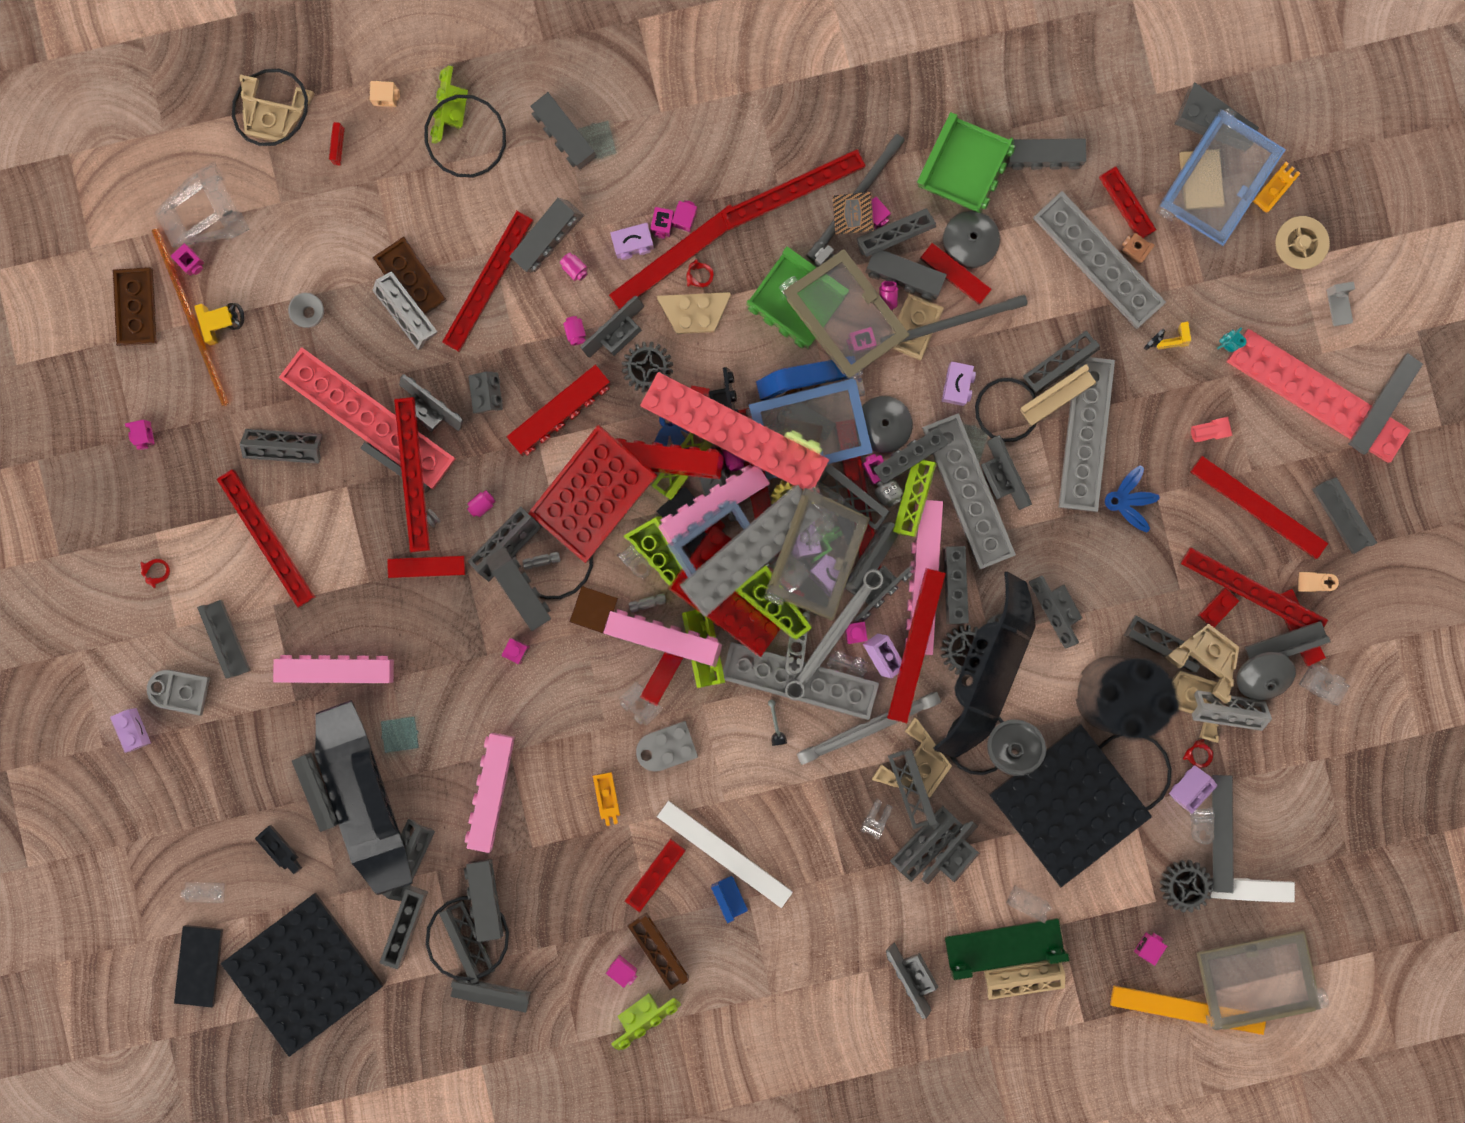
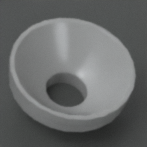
M301 293L291 300L288 313L290 319L299 327L311 328L321 322L324 316V307L317 296L311 293ZM308 307L314 309V315L310 318L304 316V310Z

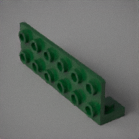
M1058 918L945 937L950 974L953 980L973 977V972L1045 960L1049 964L1069 961V955L1064 950Z

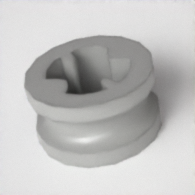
M428 509L427 522L434 528L435 523H440L441 521L431 509Z

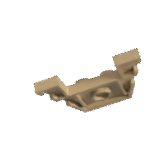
M240 75L245 134L272 142L288 136L304 113L305 98L301 88L296 87L292 106L255 98L259 80L254 77ZM306 90L309 105L315 93L311 90Z
M1208 624L1168 654L1166 659L1180 669L1184 666L1189 655H1191L1220 677L1212 694L1225 704L1230 702V689L1234 683L1232 677L1233 671L1236 669L1239 646Z
M1178 671L1172 681L1180 703L1179 710L1192 714L1198 707L1194 693L1197 690L1212 693L1217 682ZM1203 698L1204 703L1212 704L1210 701ZM1204 722L1199 737L1218 743V724Z
M914 717L905 732L920 742L913 755L927 795L931 797L952 765L943 753L933 749L936 744L918 719ZM881 764L871 779L899 788L894 773ZM904 773L901 783L909 787L912 777Z

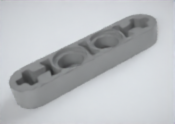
M807 610V612L803 613V616L809 623L810 611ZM808 631L797 640L789 636L785 670L789 675H798L802 671ZM795 642L800 643L802 646V650L798 653L793 652L791 649V645ZM801 656V659L797 658L796 665L799 668L792 671V667H789V665L792 664L793 658Z

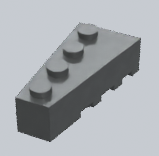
M1195 82L1188 89L1175 121V125L1204 135L1221 109L1226 114L1240 120L1257 132L1259 129L1255 124ZM1222 124L1213 140L1244 152L1253 144L1252 141L1225 124Z
M557 198L510 255V258L526 272L532 273L537 271L542 265L541 262L553 252L554 248L584 217V214L568 200Z
M503 547L485 559L492 574L531 631L551 620L548 614L551 611L545 601L541 603L539 597H541L536 587L532 588L530 586L531 580L526 572L522 573L520 571L521 565L516 557L512 558L507 549Z

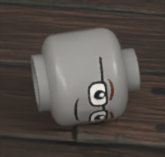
M892 479L886 484H883L881 481L877 483L878 488L875 490V495L882 506L888 505L890 508L902 500L903 491L896 480Z

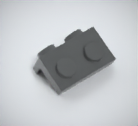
M486 371L469 375L473 413L479 414L492 410H503L499 374Z

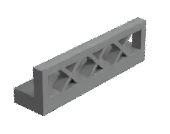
M392 271L375 281L372 291L418 350L423 348L425 341L434 337L437 334V330Z
M1197 690L1194 693L1198 705L1192 713L1194 721L1263 731L1272 720L1266 701L1231 696L1230 702L1226 703L1229 706L1227 707L1219 702L1221 700L1211 692ZM1203 698L1207 699L1212 704L1204 703ZM1236 703L1241 704L1246 709L1240 708ZM1253 706L1261 707L1262 712L1258 711Z

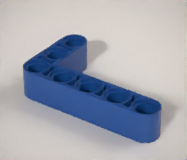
M855 356L846 357L851 365L856 362ZM833 360L774 371L756 381L760 400L763 401L775 398L788 390L850 378L846 374H842ZM859 372L854 374L851 378L859 376Z

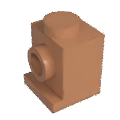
M1134 233L1132 236L1128 235L1123 241L1122 245L1124 247L1121 252L1137 264H1141L1155 245L1153 243L1150 244Z

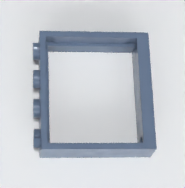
M726 500L720 503L717 510L707 512L702 516L703 520L699 523L694 522L690 524L685 533H679L671 539L672 542L668 544V547L688 578L696 570L681 547L731 511L743 530L750 525L736 501Z

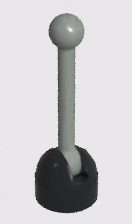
M773 699L768 701L775 727V733L771 737L772 746L787 744L785 734L779 731L774 707L776 702Z

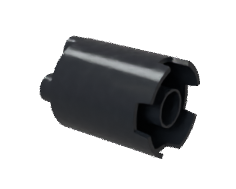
M1106 656L1090 663L1081 673L1078 698L1076 699L1077 707L1083 718L1090 725L1102 731L1131 740L1149 738L1162 731L1179 711L1180 703L1171 677L1161 666L1149 659Z

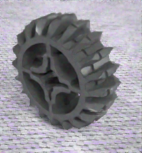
M642 342L643 348L635 344L637 350L634 351L630 348L629 352L632 355L625 354L624 356L629 361L622 362L623 366L628 367L622 369V373H629L624 379H632L628 385L631 387L636 384L635 391H638L641 386L642 393H645L646 388H650L652 384L648 380L654 373L659 372L669 378L671 377L667 374H673V370L668 368L673 366V362H667L671 359V355L664 356L667 350L664 348L659 351L661 348L660 344L654 349L653 342H650L649 347H646V342ZM647 353L644 361L634 362L638 356ZM653 354L662 360L664 367H659V365L653 363ZM649 361L650 366L653 368L648 370L646 376L645 368L642 369V367L647 366ZM632 368L643 373V381L638 380L633 375Z
M960 625L959 632L956 628L952 629L953 636L950 633L946 634L949 641L942 640L943 643L947 644V647H940V650L946 651V654H942L941 658H948V660L944 661V665L951 663L948 670L952 671L956 668V675L960 674L963 666L957 664L953 657L962 656L964 661L966 660V654L958 652L964 650L966 645H968L967 648L971 647L966 635L975 637L978 627H974L971 631V625H967L965 631L963 625ZM960 637V647L952 651L953 643ZM984 641L981 644L982 650L987 647V644L985 643L987 641ZM980 659L974 664V668L979 666Z
M1180 860L1179 865L1173 862V869L1168 866L1166 869L1169 873H1162V876L1166 879L1160 880V883L1165 885L1160 888V891L1166 892L1162 897L1165 900L1168 899L1167 904L1169 906L1173 905L1175 910L1180 908V911L1183 913L1187 909L1192 913L1194 907L1200 910L1199 904L1206 906L1207 903L1204 900L1205 898L1210 900L1211 897L1207 894L1208 892H1213V889L1209 887L1213 884V881L1208 880L1211 875L1210 873H1205L1206 868L1200 867L1198 862L1193 864L1192 860L1187 862ZM1189 871L1183 878H1177L1182 872ZM1196 875L1200 880V889H1198L1195 884L1197 880L1195 878ZM1180 882L1183 884H1189V886L1192 887L1193 890L1190 888H1184V886L1181 885ZM1173 883L1178 887L1177 897H1175L1173 892ZM1196 894L1194 898L1184 901L1189 895Z

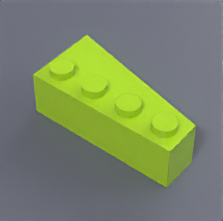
M658 516L627 533L624 537L633 544L635 549L646 558L652 568H655L670 586L682 567L669 549V543L658 528L662 524L661 520L663 519L662 516Z
M764 565L738 587L735 592L791 638L797 640L812 627L796 605L766 593L772 573Z

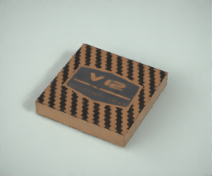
M871 192L833 196L835 235L874 231Z

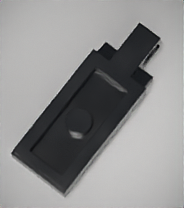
M269 825L255 838L279 867H282L284 870L288 868L293 874L303 868L297 861L299 857L296 855V852L272 825Z

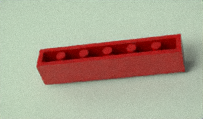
M595 364L507 435L506 438L520 455L524 456L526 454L529 456L536 450V445L540 442L544 444L551 438L550 434L555 430L558 432L564 428L565 422L568 419H575L584 406L588 408L595 402L594 398L599 394L601 396L606 394L610 390V381Z
M616 438L618 442L653 472L720 480L724 457L716 449L701 451L700 448L693 446L684 449L682 446L675 444L666 447L657 442H652V445H649L640 440H634L632 443L622 438Z

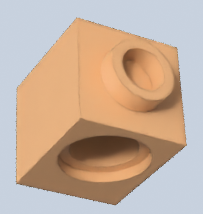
M371 81L369 100L373 106L396 107L397 101L400 99V91L394 82Z

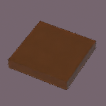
M581 586L569 622L604 634L610 611L614 612L618 598Z

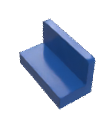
M729 876L711 885V889L727 923L734 921V917L748 911L733 876Z

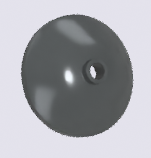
M975 211L962 212L953 217L947 224L943 234V246L946 254L966 268H977L987 264L996 255L1000 245V233L995 222L986 214H980ZM970 234H975L977 238L972 239L970 237Z
M879 396L870 399L862 406L872 451L877 453L894 452L908 441L912 432V417L908 408L901 401L889 396ZM882 420H887L888 426H883Z
M1276 652L1262 653L1250 658L1241 666L1236 678L1237 686L1240 692L1250 699H1272L1283 694L1292 685L1296 676V669L1290 658L1284 654Z
M1007 720L992 730L988 738L987 750L992 763L999 770L1010 775L1022 776L1030 774L1040 767L1046 755V743L1041 732L1032 724L1022 720ZM1012 750H1016L1018 754H1013Z

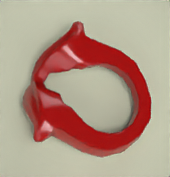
M696 258L690 263L689 270L686 273L687 286L707 287L713 280V269L705 263L698 262ZM706 269L710 273V279L706 283H699L690 274V271Z
M156 558L147 563L140 562L141 574L145 578V582L154 589L157 584L164 582L170 576V567L162 559ZM161 563L166 567L164 576L160 578L146 577L148 570H150L153 564Z
M1200 739L1187 749L1183 760L1187 759L1193 766L1195 765L1198 768H1205L1213 760V751L1205 744V739ZM1195 747L1207 751L1208 760L1205 763L1198 764L1195 762L1192 753Z

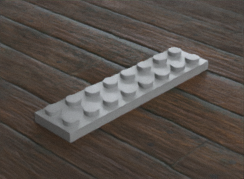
M1063 191L1033 217L1136 329L1166 303Z
M1089 357L1074 368L1075 372L1087 364L1089 373L1096 381V384L1070 401L1058 508L1098 512L1115 360Z
M959 413L923 427L925 435L939 428L948 441V445L935 452L933 456L979 570L1015 556L1016 554Z
M798 485L793 486L680 585L704 616H707L782 550L803 492ZM810 501L797 536L820 516Z
M734 642L730 643L723 668L726 681L787 697L785 692L786 684L796 679L798 675L792 676L786 672V657L766 651L762 657H759L746 646ZM793 659L789 667H792V671H795L799 666L796 665V660ZM819 666L805 684V693L798 701L869 720L879 683ZM791 684L788 687V692L791 696H799L802 692V687L800 684Z

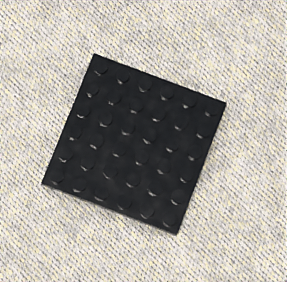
M1078 724L1047 748L1042 764L1034 772L1022 776L1012 775L989 793V796L1060 888L1153 817L1082 724Z
M317 893L311 895L220 963L288 1057L384 986Z

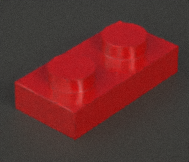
M1223 588L1197 616L1207 625L1210 624L1215 628L1240 601L1229 590Z

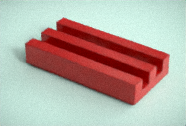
M334 122L332 126L329 160L334 165L341 166L345 128L338 122Z

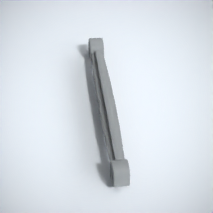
M870 569L863 577L864 584L828 630L798 677L786 684L785 692L789 699L799 700L803 697L805 684L841 638L871 591L878 589L882 585L883 576L878 570ZM871 572H876L880 576V583L876 586H870L866 582L867 575ZM794 683L800 684L802 687L801 694L796 697L791 696L788 692V687Z
M937 691L912 702L909 716L941 703ZM889 712L816 746L798 752V759L801 765L806 764L823 754L858 741L899 721L888 719Z

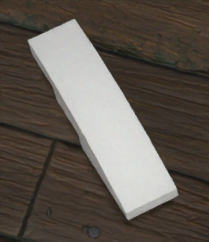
M1234 878V893L1210 892V897L1247 901L1295 902V883L1292 881Z

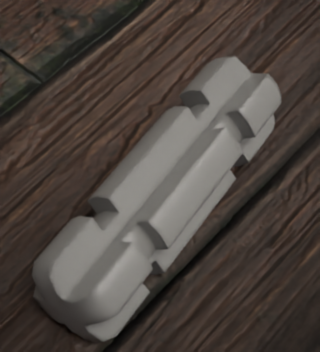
M553 552L550 555L545 554L533 557V559H524L523 567L527 570L532 569L534 566L536 568L548 565L551 562L557 563L560 562V555L558 552Z
M662 593L656 595V597L651 596L640 599L639 602H630V611L636 612L639 609L643 610L654 607L656 604H665L666 597Z

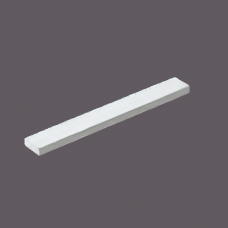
M670 801L666 803L657 817L780 908L783 907L793 893L789 888Z

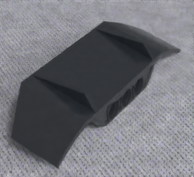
M1008 571L1004 572L1005 605L1000 621L987 623L978 629L955 685L956 698L961 706L964 707L960 720L945 738L933 747L935 751L954 758L968 752L990 736V733L997 724L998 717L1001 714L1036 627L1034 609L1027 582ZM987 641V647L982 650L981 644ZM980 659L979 666L974 668L975 660ZM969 677H972L973 681L971 685L967 686V679Z
M352 700L317 712L315 756L352 865L362 875L376 895L413 884L405 846L368 736Z

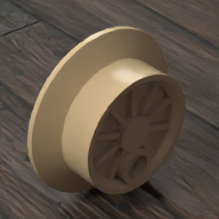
M1298 216L1286 221L1280 227L1275 242L1276 250L1281 260L1288 266L1301 270L1310 269L1320 264L1326 257L1330 245L1329 235L1325 227L1316 219L1307 216Z

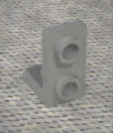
M1354 282L1336 284L1326 289L1333 326L1353 323L1348 295L1349 292L1355 289Z

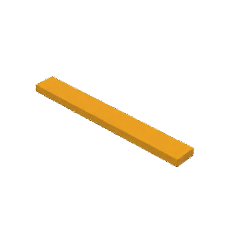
M1113 985L1111 1006L1212 1025L1207 1003ZM1218 1005L1221 1018L1250 1012ZM1266 1021L1230 1029L1264 1035Z

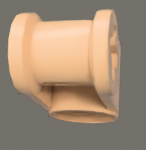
M1299 572L1298 591H1333L1338 587L1339 581L1334 574ZM1329 580L1330 583L1324 584V581Z

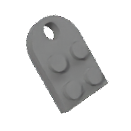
M162 670L150 678L147 684V695L149 700L159 708L200 716L203 715L210 677L174 670ZM156 682L162 685V690L159 693L154 690Z
M686 721L645 735L639 741L636 749L639 763L649 771H661L698 758ZM643 750L651 751L652 758L650 760L642 759L641 752Z

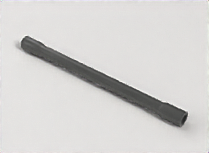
M895 134L854 193H863L868 190L891 157L904 143L905 140L902 136ZM834 220L806 256L811 261L815 262V254L820 248L823 247L825 249L828 242L834 236Z
M1025 295L1017 296L1001 303L908 330L907 332L910 336L902 342L1007 310L1027 306V298ZM894 334L880 338V344Z

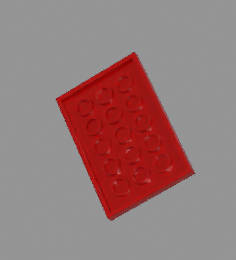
M597 425L528 514L584 563H587L658 475L605 429Z
M716 526L711 527L689 558L696 571L732 540ZM682 568L668 589L700 612L680 586L688 578ZM781 578L779 584L784 590L800 597L804 596L797 588ZM735 591L706 616L759 657H762L780 631L777 625Z

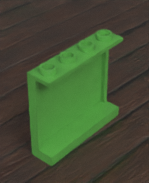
M950 112L917 181L918 187L981 214L982 209H986L990 202L988 197L991 191L994 192L997 188L999 174H1003L1007 167L1005 162L1008 156L1011 157L1016 147L1014 139L1012 137L1010 140L958 119L957 114Z
M786 246L782 256L750 300H747L746 305L752 314L756 316L757 314L761 315L766 324L771 327L775 325L779 328L780 334L786 338L788 336L795 340L794 343L798 347L809 349L816 338L788 303V297L783 291L817 267ZM824 274L797 294L824 328L848 295L849 290L827 274Z

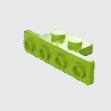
M449 65L440 72L439 81H441V84L436 94L437 105L442 100L454 95L468 94V90L450 85L453 66ZM457 98L446 102L433 114L435 122L430 132L432 143L436 144L442 140L444 124L459 129L462 128L467 98Z
M651 994L645 995L618 1015L626 1033L611 1043L613 1048L617 1050L628 1048L633 1040L643 1037L648 1029L658 1026L663 1018L674 1014L678 1007L681 1006L680 1001L672 998L659 1008Z

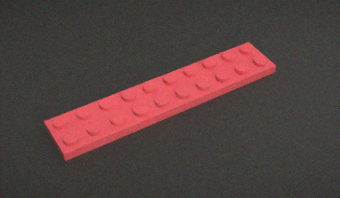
M1247 329L1243 334L1247 341L1246 345L1232 352L1226 362L1351 440L1372 405L1257 333ZM1390 417L1369 451L1385 462L1390 463L1411 430Z
M301 347L279 378L401 466L396 415ZM418 432L423 483L434 490L456 458Z
M657 372L640 405L642 408L794 486L798 485L801 490L805 488L813 492L829 462L828 458Z

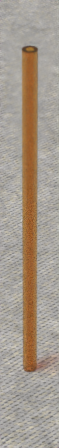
M155 228L152 230V234L222 406H226L229 404V401L160 230Z

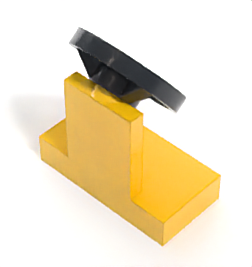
M229 303L225 307L208 311V307L203 304L194 306L204 341L209 345L218 344L215 330L225 327L231 330H238L243 326L244 311L238 303ZM235 307H237L239 310L240 321L238 320V315L235 311ZM232 322L236 323L238 326H237V327H233V326H232V325H233Z
M1189 322L1180 323L1178 327L1179 337L1163 339L1166 331L1161 329L1146 344L1144 349L1147 351L1151 347H1157L1160 350L1178 346H1189L1191 342Z

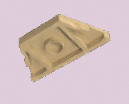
M730 292L657 296V300L676 334L713 333L730 299Z

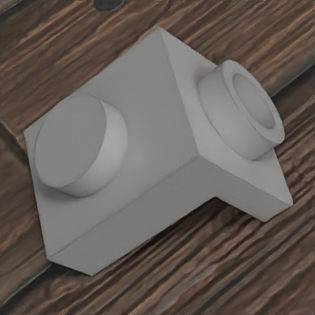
M829 245L825 249L823 247L820 248L815 254L814 264L818 267L834 256V250ZM837 265L836 267H834L833 269H831V270H830L829 272H827L826 274H827L828 276H830V274H831L839 265Z

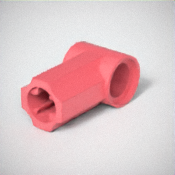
M1229 417L1192 426V439L1194 442H1202L1214 438L1217 440L1233 436Z

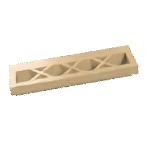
M1087 364L1021 407L1020 411L1031 427L1096 384V381L1089 373Z
M1040 961L984 971L989 1000L1065 988V971L1062 962L1049 964L1048 961ZM1060 980V982L1051 983L1052 981Z

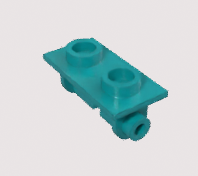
M1240 327L1235 331L1232 329L1229 333H1225L1219 340L1221 344L1217 349L1223 347L1228 352H1234L1244 347L1247 341L1239 333L1242 328Z

